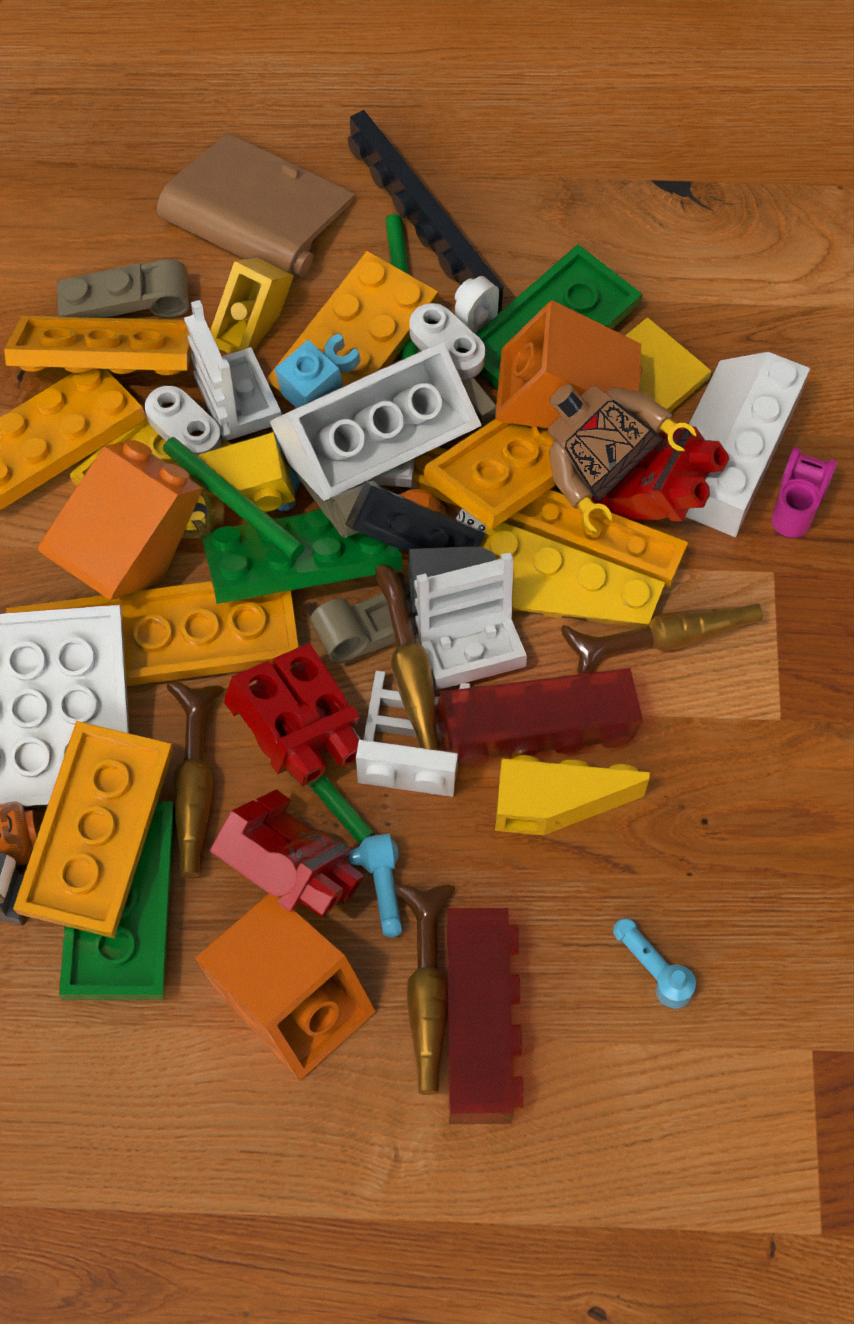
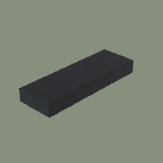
M367 481L364 482L345 525L357 532L409 552V549L479 547L486 534L474 526Z

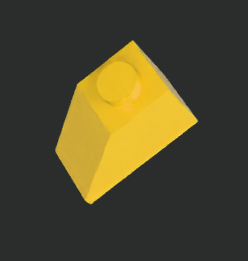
M258 257L234 261L210 330L218 349L228 354L250 347L254 351L280 316L294 275Z
M274 432L197 455L265 512L273 511L281 505L296 501L290 465ZM201 484V486H202L205 490L211 492V491L208 490L203 484Z

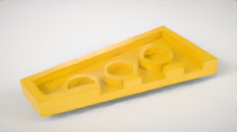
M504 522L492 530L486 527L484 532L486 534L479 547L490 550L497 560L501 559V554L509 552L513 558L512 613L518 610L541 613L544 617L562 619V616L586 619L587 622L632 628L648 627L665 582Z

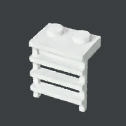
M200 300L191 302L193 315L184 319L190 333L187 337L193 351L190 355L196 371H193L194 378L212 418L219 426L222 441H228L272 427L269 421L281 416V410L252 348L221 356L205 321L203 306Z
M510 552L501 554V559L431 577H427L426 573L418 575L417 580L414 581L417 593L415 606L418 612V616H415L418 628L416 641L428 653L435 690L526 667L527 655L511 619L513 558Z
M376 671L364 739H359L356 754L357 783L453 797L470 684H460L458 700L435 697V713L455 716L454 726L436 724L437 739L451 742L450 752L374 742L375 731L417 737L410 720L378 715L380 705L403 709L405 707L398 691L383 689L385 672Z

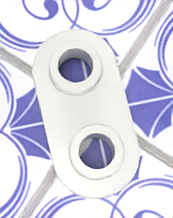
M479 276L474 280L472 278L467 279L458 288L455 294V316L473 333H477L498 315V287L484 276Z
M434 303L424 304L414 310L410 317V337L421 351L444 341L461 380L470 379L481 372L485 361V346L475 333L442 305ZM435 321V322H438V323H437V324H428V323H426V322ZM459 348H466L469 351L466 353H460L456 350Z
M163 386L153 390L148 395L145 401L148 423L165 441L175 437L196 455L221 447L220 429L216 421L182 389L175 386ZM167 403H173V404H174L173 406H171V407H169V408H163V407H161L162 405L167 404ZM196 430L204 432L200 436L190 435L193 431Z

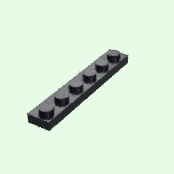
M362 110L350 116L348 145L357 160L362 159L366 163L375 184L380 189L385 188L399 215L403 218L408 217L415 227L420 242L425 247L430 246L438 256L442 270L448 277L453 276L461 285L469 278L474 280L479 276H484L498 287V313L501 312L503 286L366 111Z

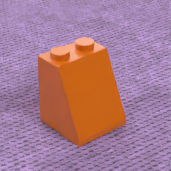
M551 300L502 348L495 419L506 423L549 429L560 417L557 411L550 405V399L560 387L567 384L572 385L581 396L590 387L595 385L605 393L614 387L639 392L640 378L643 371L641 365V343Z
M129 439L124 442L103 446L41 540L37 551L109 600L163 582L203 488L190 480L189 474L184 469L173 464L164 463L152 455L151 448L142 442Z
M269 893L259 903L251 907L244 916L222 935L214 939L207 948L195 957V960L216 991L300 1081L376 1011L346 956L294 910L289 912L279 905V896Z

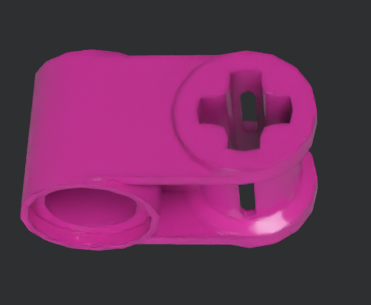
M793 447L780 483L782 486L771 517L772 525L778 533L785 537L796 538L805 535L809 531L821 499H824L837 460L830 459L828 462L802 454L800 448Z

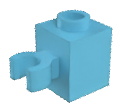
M336 334L327 341L324 353L307 340L274 368L282 395L296 408H299L342 388L343 384L340 373L350 372L359 365L361 361L359 351L355 348L346 356L336 355L345 346L341 334Z

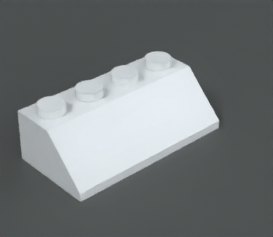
M444 341L269 421L288 463L323 501L482 426Z
M771 352L719 361L689 425L697 427L705 440L719 441L728 453L729 461L723 472L708 473L705 481L710 486V496L704 508H690L685 517L733 537L737 536L801 398L810 371L809 367Z

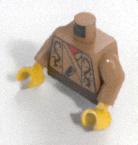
M567 384L560 387L550 399V405L560 415L548 429V434L554 442L549 450L552 478L573 508H580L582 510V524L587 531L596 533L597 530L588 519L591 511L598 510L604 514L605 519L609 523L612 521V514L609 508L603 504H594L591 500L592 496L600 501L663 440L658 434L659 432H665L668 435L669 444L678 451H685V449L673 441V433L676 429L686 428L696 437L695 430L691 425L675 423L671 420L672 414L643 392L614 387L605 393L595 385L590 387L581 396L572 385Z

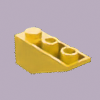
M518 755L512 757V759L502 758L495 831L543 836L644 797L650 772L638 771L634 766L625 764L612 765L609 768L589 767L586 762L580 760H565L560 764L540 762L538 758L528 755Z

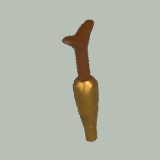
M379 565L375 569L376 579L388 603L397 648L393 652L391 660L397 689L417 736L419 747L440 751L436 735L435 695L431 664L425 649L415 643L405 599L406 586L404 575L400 572H395L391 566Z
M756 603L742 607L706 608L665 613L654 617L648 624V627L603 637L579 633L566 625L562 626L561 632L567 643L579 656L578 678L581 682H585L595 663L606 654L650 645L660 651L683 648L716 637L743 625L763 621V614L760 604Z
M173 681L169 682L166 687L181 704L186 713L185 758L176 768L173 782L175 819L180 849V876L196 878L200 875V855L213 790V773L211 768L204 762L205 717L213 701L225 689L216 685L193 690L181 682Z
M449 884L437 886L425 892H421L410 885H398L395 888V892L411 908L417 920V969L407 982V1005L418 1069V1093L422 1095H435L439 1093V1065L448 1007V982L444 974L437 969V916L445 900L455 890V887Z

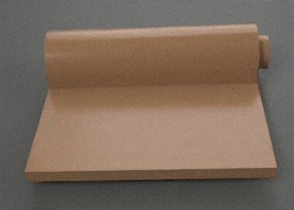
M227 133L165 185L158 199L157 215L243 259L258 257L294 275L293 282L299 276L304 277L311 268L313 262V254L310 253L312 240L355 201L356 194Z

